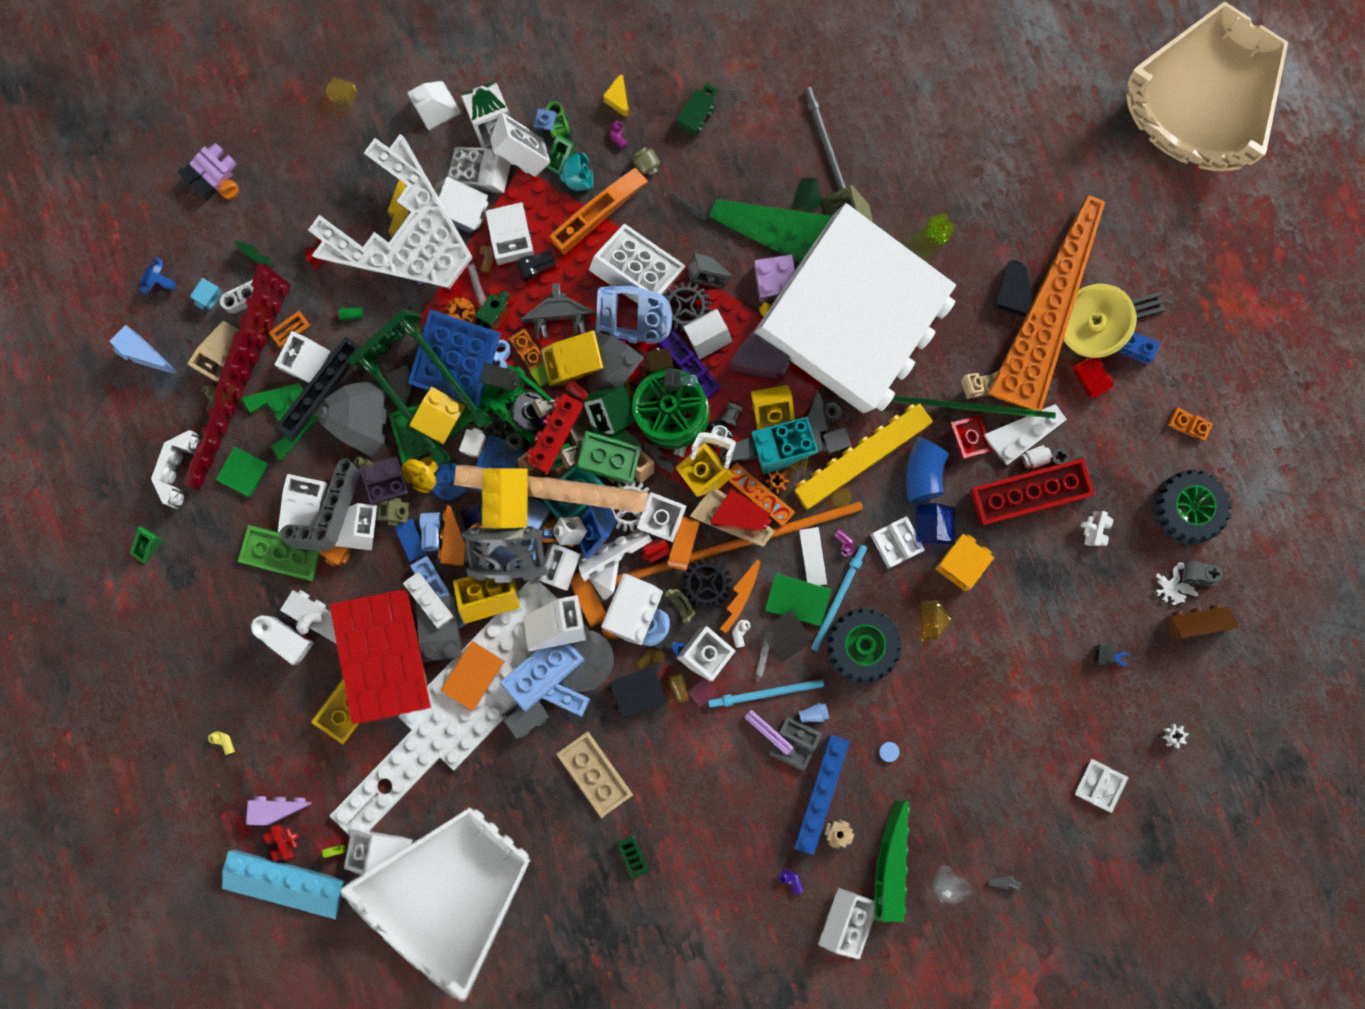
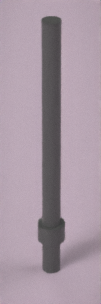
M808 87L804 90L809 102L807 105L809 111L813 114L838 189L841 190L846 186L819 111L820 105L818 100H815L812 88Z

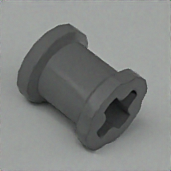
M727 402V409L724 416L720 418V421L735 427V421L739 412H742L743 409Z

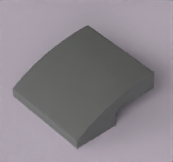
M786 717L779 735L793 746V750L786 755L773 744L769 755L805 771L822 733Z

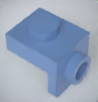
M538 108L537 115H534L532 127L535 128L536 134L543 135L544 129L553 130L556 112Z

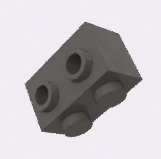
M539 701L526 712L516 704L501 714L516 739L526 736L532 728L542 725L549 717Z

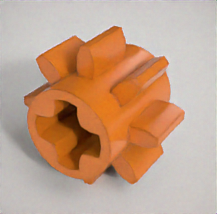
M777 470L774 475L768 473V477L771 479L766 480L765 484H770V491L774 489L776 494L779 493L780 489L786 491L784 484L789 483V480H785V472L779 474ZM775 478L782 481L779 486H776L774 482L772 483Z

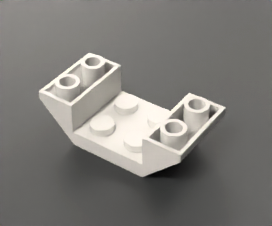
M189 430L164 442L151 478L162 503L178 509V506H181L183 503L184 491L170 484L176 478L175 471L177 465H180L182 461V451L194 455L197 444L202 442L203 437Z

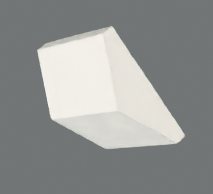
M717 309L683 326L699 360L732 342L728 328Z

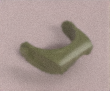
M669 589L666 591V597L676 606L682 616V622L687 624L691 621L690 618L695 615V608L692 603L688 602V597H684L685 593L683 590Z

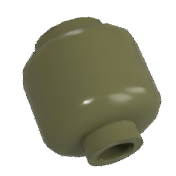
M645 147L633 155L635 158H633L632 163L642 175L647 174L649 177L658 171L656 167L659 166L660 161L652 149Z

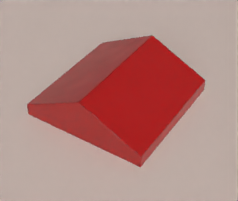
M981 415L949 423L961 459H969L993 451V448L983 436L987 431Z

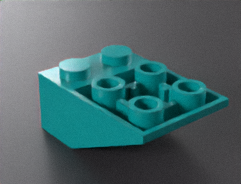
M808 417L752 431V439L762 474L781 470L818 453Z

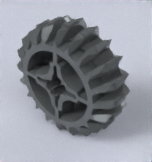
M681 282L680 288L674 284V291L668 289V295H663L670 306L674 300L679 307L674 316L672 314V325L674 324V331L681 327V333L685 331L683 326L711 312V309L707 308L711 306V301H706L709 295H703L705 292L703 288L697 291V284L694 285V288H691V282H688L687 287H684V283ZM689 294L692 296L688 299H684L680 295ZM697 300H699L702 306L699 315L696 314L693 308ZM683 305H684V306H688V305H689V310H688V309H684V310H683ZM687 316V317H690V318L693 319V320H691V321H681V320H679V319H681V318Z

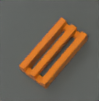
M297 311L271 330L269 334L281 349L284 347L288 337L283 338L290 334L291 331L301 335L311 325L302 313ZM300 317V320H299L298 322H296L294 325L290 326L288 329H286V330H285L283 333H281L279 336H277V337L275 336L278 332H280L281 330H283L285 327H287L289 324H291L292 322H294L296 319H298V318ZM304 323L303 326H301L299 329H297L296 331H294L296 328H298L300 325H302V324Z

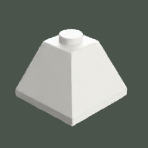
M443 81L423 83L408 92L411 102L429 131L461 113Z
M650 492L646 503V511L642 512L637 529L673 542L686 505Z

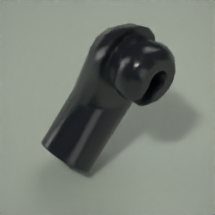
M710 421L706 428L711 433L715 426H724L728 429L727 438L731 439L734 436L723 421Z

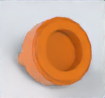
M232 180L223 181L218 188L220 194L228 200L236 198L239 193L237 184Z

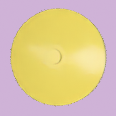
M1093 284L1078 290L1063 339L1066 345L1075 353L1089 358L1105 357L1120 350L1130 340L1136 327L1137 315L1131 299L1123 290L1109 284Z

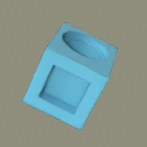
M202 278L190 297L195 301L194 305L202 310L207 308L211 311L223 291Z

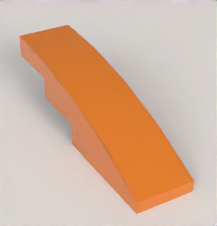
M758 559L733 588L737 597L726 609L732 615L720 628L724 634L729 631L737 620L749 598L761 562Z

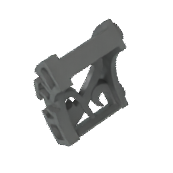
M526 526L523 529L513 531H489L479 527L469 528L468 531L462 533V537L466 538L470 566L466 568L467 575L482 581L491 578L495 579V582L503 583L512 582V578L523 577L525 581L547 575L541 540L542 531L533 526ZM533 539L534 548L525 551L529 547L530 542L524 544L523 541ZM500 545L516 554L509 561L507 567H502L495 557L489 555ZM535 553L536 562H534L530 555ZM518 560H520V561L518 562V564H520V566H514L513 563L516 562V561H518Z

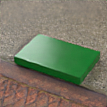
M585 431L576 469L631 485L641 447Z
M775 573L765 611L821 626L832 589Z

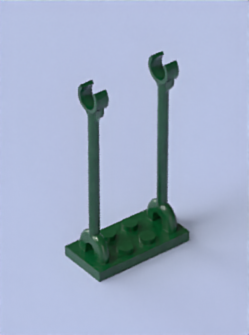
M402 309L348 358L352 365L362 366L376 378L402 414L411 423L414 415L381 374L380 367L376 362L382 354L384 355L392 349L391 346L395 342L401 341L407 332L418 342L472 412L471 417L480 428L482 426L486 428L492 423L488 414L482 409H478L423 338L421 330L416 324L422 319V316L416 311ZM415 429L429 447L430 456L435 463L439 465L442 462L445 465L451 459L448 453L442 447L436 445L430 437Z

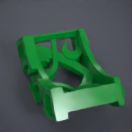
M509 364L508 370L486 394L483 392L481 401L502 420H507L529 445L535 447L537 442L534 440L541 428L534 431L520 429L512 420L511 409H506L505 404H510L507 399H510L513 403L514 397L528 392L538 394L545 401H549L552 398L525 376L526 373L520 367L514 368ZM512 377H515L519 381V385L515 386L511 382L510 388L512 391H508L505 385ZM524 384L528 386L530 389H523ZM501 390H503L504 394H502V395L496 397L497 394H498Z

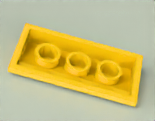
M343 678L311 719V723L341 744L346 742L358 726V724L352 725Z

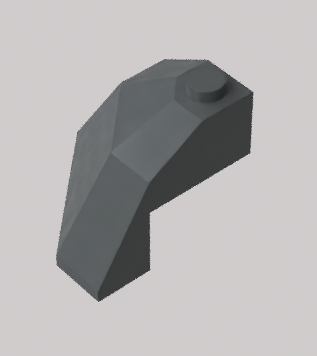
M595 331L603 368L585 376L587 392L590 394L622 386L644 357L616 338Z
M376 378L343 386L325 398L315 413L321 424L335 437L375 458L384 444L385 435H382V424L386 423V409L383 408L384 398H387V393Z

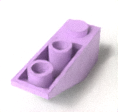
M254 796V800H248L246 825H270L310 806L311 802H305V798H293V801H286V797H274V801L266 800L264 796Z

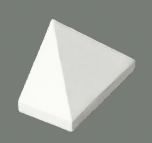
M611 561L604 566L605 569L601 572L595 571L589 575L590 581L604 600H607L614 592L619 561L616 563Z

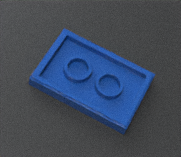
M489 434L476 467L517 468L518 459L523 455L525 448L512 452L507 449L505 440ZM471 488L482 493V489Z

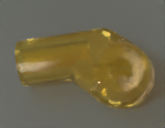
M648 649L636 663L644 669L649 662L664 661L665 655L659 649Z

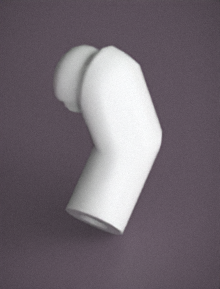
M322 612L304 614L296 624L298 633L306 634L311 623L323 621Z
M747 620L739 621L732 630L736 648L745 646L743 635L750 629V623Z

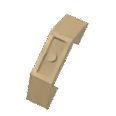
M998 371L987 376H979L978 373L963 376L961 383L966 398L989 396L987 393Z

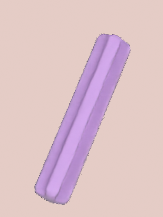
M751 710L746 714L745 719L782 752L788 755L793 750V746Z

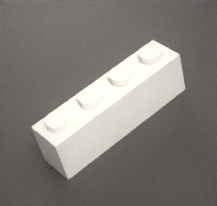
M292 590L280 611L297 621L304 614L322 612L323 621L311 623L309 628L336 643L331 612L325 609L326 605L317 599L315 602L308 599L310 595L302 590H299V592Z

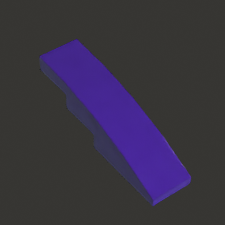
M671 328L668 337L662 342H658L663 349H670L673 362L680 370L692 375L700 383L707 400L710 399L721 389L720 384L710 375L707 368L696 358L693 351Z

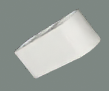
M253 280L223 294L220 298L221 306L227 312L233 314L247 308V304H245L247 298H244V295L248 291L253 292L254 287L251 286ZM234 299V304L227 307L228 301Z

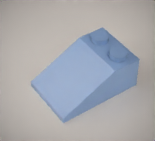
M127 325L109 341L114 345L112 349L126 361L130 359L135 363L172 374L177 372L138 333Z

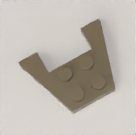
M536 399L532 402L539 418L547 416L548 413L552 414L555 410L552 407L555 402L554 399L549 401ZM585 405L568 435L573 447L562 450L559 453L566 469L578 460L585 431L595 433Z

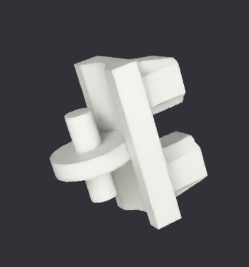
M1092 511V515L1088 516L1087 522H1081L1080 526L1085 528V545L1106 546L1108 544L1109 538L1103 534L1104 528L1110 529L1113 524V519L1107 516L1108 512Z

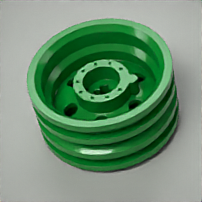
M666 369L650 374L639 384L633 397L632 409L637 424L650 442L666 449H679L694 443L698 434L706 430L710 418V407L700 383L685 371H682V391H670V394H668L664 386ZM689 394L690 398H684V396ZM652 398H656L658 400L650 402ZM687 413L692 414L689 419H686ZM653 417H657L656 422H652ZM675 425H676V428H675V429H673V430H670V429H669V426H675Z

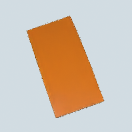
M526 329L509 338L529 370L544 362L542 353Z
M1179 407L1174 408L1167 423L1170 427L1202 441H1206L1213 426L1212 423L1200 416H1193Z

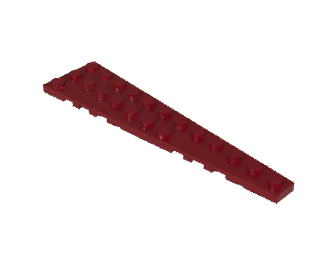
M258 263L251 284L254 287L251 297L246 299V312L239 319L240 330L234 334L213 396L216 398L214 406L209 408L207 413L210 416L208 424L203 426L201 431L202 442H199L196 446L184 481V485L197 491L200 490L205 482L207 472L213 464L215 454L219 450L222 438L228 430L230 420L236 412L238 402L244 394V389L251 378L254 366L259 360L262 348L266 345L269 332L274 327V321L277 314L281 311L285 296L289 293L291 284L264 264Z

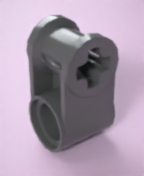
M752 438L736 442L730 465L757 458ZM722 447L719 457L725 464L726 456L724 455L728 449Z
M1193 560L1184 562L1182 581L1186 584L1213 587L1223 576V571L1216 565Z

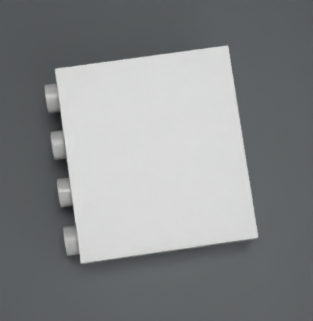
M845 203L833 214L753 333L773 346L782 355L790 356V361L860 412L866 413L875 408L883 411L895 395V392L889 389L894 379L898 377L900 380H903L912 370L915 361L909 358L915 347L917 346L922 350L933 338L935 331L929 326L934 318L938 316L940 319H943L952 309L955 300L949 297L956 284Z

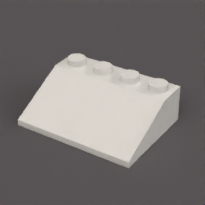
M623 224L595 254L589 270L611 286H634L665 295L682 273L685 265ZM623 293L639 304V295Z

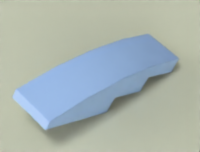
M427 555L410 565L415 574L420 572L438 597L451 595ZM456 603L459 628L468 623L464 624Z

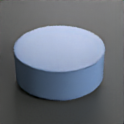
M892 742L883 743L879 749L880 757L887 762L896 760L899 756L898 746Z

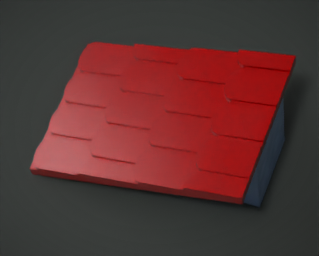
M407 588L330 603V612L352 725L430 709L431 704Z

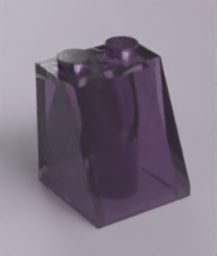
M751 331L731 360L729 371L778 380L780 376L784 377L789 370L790 356Z

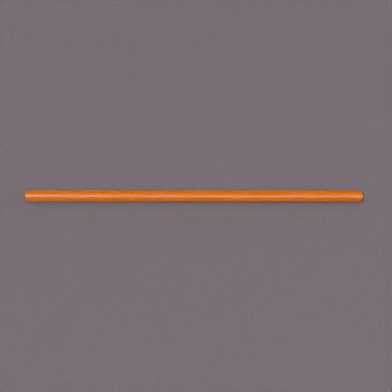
M859 501L787 523L783 527H774L772 529L775 532L771 538L862 511L863 505ZM738 538L691 553L689 563L754 543ZM669 560L624 574L640 579L673 568L667 566ZM623 574L616 576L615 586L619 585Z

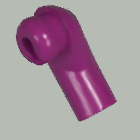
M615 121L610 127V139L623 150L628 145L621 137L623 124L620 121Z
M838 529L834 537L841 542V554L844 557H848L853 553V539L841 529Z

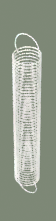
M473 263L470 266L467 265V268L470 271L471 280L473 278L472 283L475 286L476 296L478 292L477 299L480 301L479 305L482 306L484 304V294L482 293L483 290L477 277L476 269L474 268L473 271Z
M766 631V633H765L764 668H763V645H762V649H761V663H760V676H761V677H763V674H764L765 661H766V659H767L768 652H769V647H770V639L772 638V635H773V632H772V631L769 633V647H768V644H767V632H768V631Z

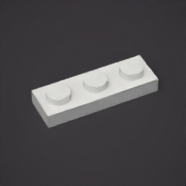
M417 572L403 583L437 629H440L454 618L420 572Z

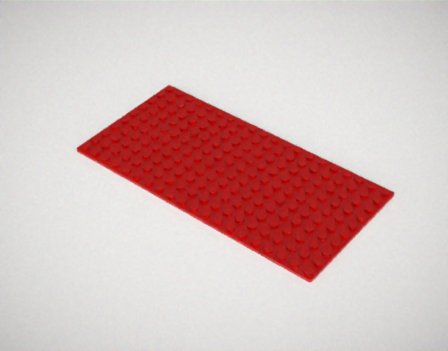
M519 168L492 209L523 203L534 256L550 250L556 266L538 273L531 280L523 281L515 264L517 261L498 265L494 255L487 217L467 246L473 257L468 265L470 266L474 263L473 271L475 268L483 290V302L490 294L498 296L501 290L510 295L507 301L508 313L496 331L501 333L500 340H505L510 345V355L505 362L507 366L510 364L514 368L520 367L526 373L525 376L540 388L531 375V370L528 369L509 338L526 329L541 352V349L553 343L575 337L573 336V322L571 319L547 321L546 331L548 338L544 339L541 330L540 340L535 339V324H522L520 319L547 299L548 295L552 294V284L559 283L560 291L565 293L566 297L595 311L597 314L598 289L600 287H611V285L592 273L589 268L595 254L620 227L605 219L563 255L551 242L550 235L585 205L540 177L525 173ZM468 266L465 267L451 288L439 287L421 314L422 319L420 321L423 324H426L430 310L445 314L448 302L454 298L463 297L469 300L475 308L476 315L481 305H479L480 301L477 299L478 292L476 296L475 286L472 283L473 278L471 280ZM684 268L673 285L675 284L680 288V283L683 282L684 287H687L688 282H690L687 268ZM691 282V288H694L696 283ZM697 284V291L703 288L705 290L703 295H709L706 301H711V306L707 308H710L711 311L718 310L732 339V342L699 360L721 386V389L708 399L710 407L709 422L720 421V418L724 416L727 409V402L733 403L743 410L739 412L735 421V427L726 424L734 434L731 439L738 442L752 438V431H756L757 428L751 391L789 385L792 395L795 420L802 418L823 384L792 361L787 360V358L782 359L751 340L752 332L755 331L763 319L761 314L719 288ZM618 293L617 327L637 330L638 304L623 293ZM683 294L680 296L684 299H688L692 295ZM673 300L671 310L674 316L679 307ZM699 300L696 301L693 307L697 315L702 310ZM683 305V310H684V309H688V310H689V305H688V306H684V305ZM457 306V312H455L454 314H458L459 317L463 319L462 312H464L465 309L461 310L460 307ZM685 316V317H683V318H681V319H679V320H681V321H691V320H693V319H691L690 317ZM596 317L584 318L585 333L596 331ZM578 327L577 336L581 335L580 327ZM678 327V330L674 332L693 351L698 359L686 332L681 333V327ZM603 331L600 332L609 336L611 335L610 333H606ZM619 338L617 340L625 341V344H628L629 347L644 357L623 384L632 404L637 387L647 377L644 360L647 359V352L654 348H663L659 343H629V340ZM498 347L496 351L503 352L506 348ZM673 362V368L680 370L678 366ZM512 377V380L519 384V381L515 377ZM585 377L575 381L587 391ZM548 383L541 388L554 400H556L557 396L561 398L563 393L575 400H579L565 388L566 385L549 386ZM686 394L684 398H690V395ZM652 398L650 402L658 400L656 398ZM687 413L686 419H689L692 414ZM653 417L652 422H656L657 417ZM636 421L625 427L641 444V450L654 461V469L695 495L675 468L692 454L694 443L687 446L685 456L680 457V455L673 454L674 449L662 448L650 442ZM675 425V426H669V429H670V430H673V429L676 428V425ZM706 443L714 449L718 456L720 455L721 448H718V445L715 447L711 443ZM758 458L738 462L740 466L760 483L766 476V474H762ZM735 464L729 465L728 469L730 470ZM729 481L718 489L726 496L732 489L747 498ZM706 494L699 496V498L703 499Z

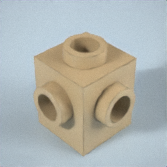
M841 819L838 822L832 821L831 824L828 823L824 832L826 835L825 839L829 840L828 845L837 849L840 846L846 847L847 844L850 845L854 837L853 829L849 828L850 823ZM838 831L843 832L842 838H837L836 833Z

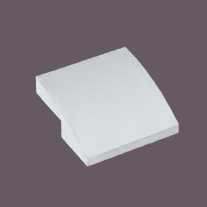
M907 516L870 535L888 569L924 551Z
M1091 759L1075 795L1112 813L1127 783L1128 777Z

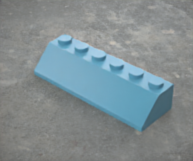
M238 850L228 851L223 869L222 889L336 919L343 897L341 890L346 886L347 880Z

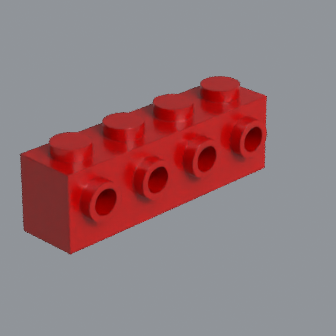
M564 393L561 398L557 396L552 406L555 408L552 415L548 413L543 423L546 425L543 432L539 430L534 440L537 444L534 449L530 447L525 456L528 459L527 465L546 475L548 474L584 406L583 403Z

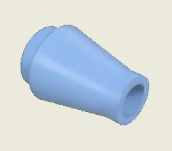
M818 703L808 709L799 711L802 723L825 722L826 719H829L826 704Z

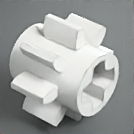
M1171 724V729L1164 728L1166 734L1162 738L1168 741L1167 746H1171L1174 743V747L1179 748V743H1187L1184 739L1185 736H1188V733H1184V726H1179L1177 729L1175 724ZM1178 734V737L1172 738V735Z

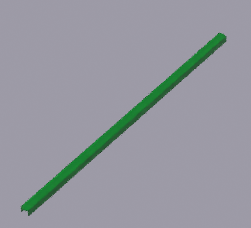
M894 396L891 402L918 405L920 403L926 406L1056 418V412L903 396Z

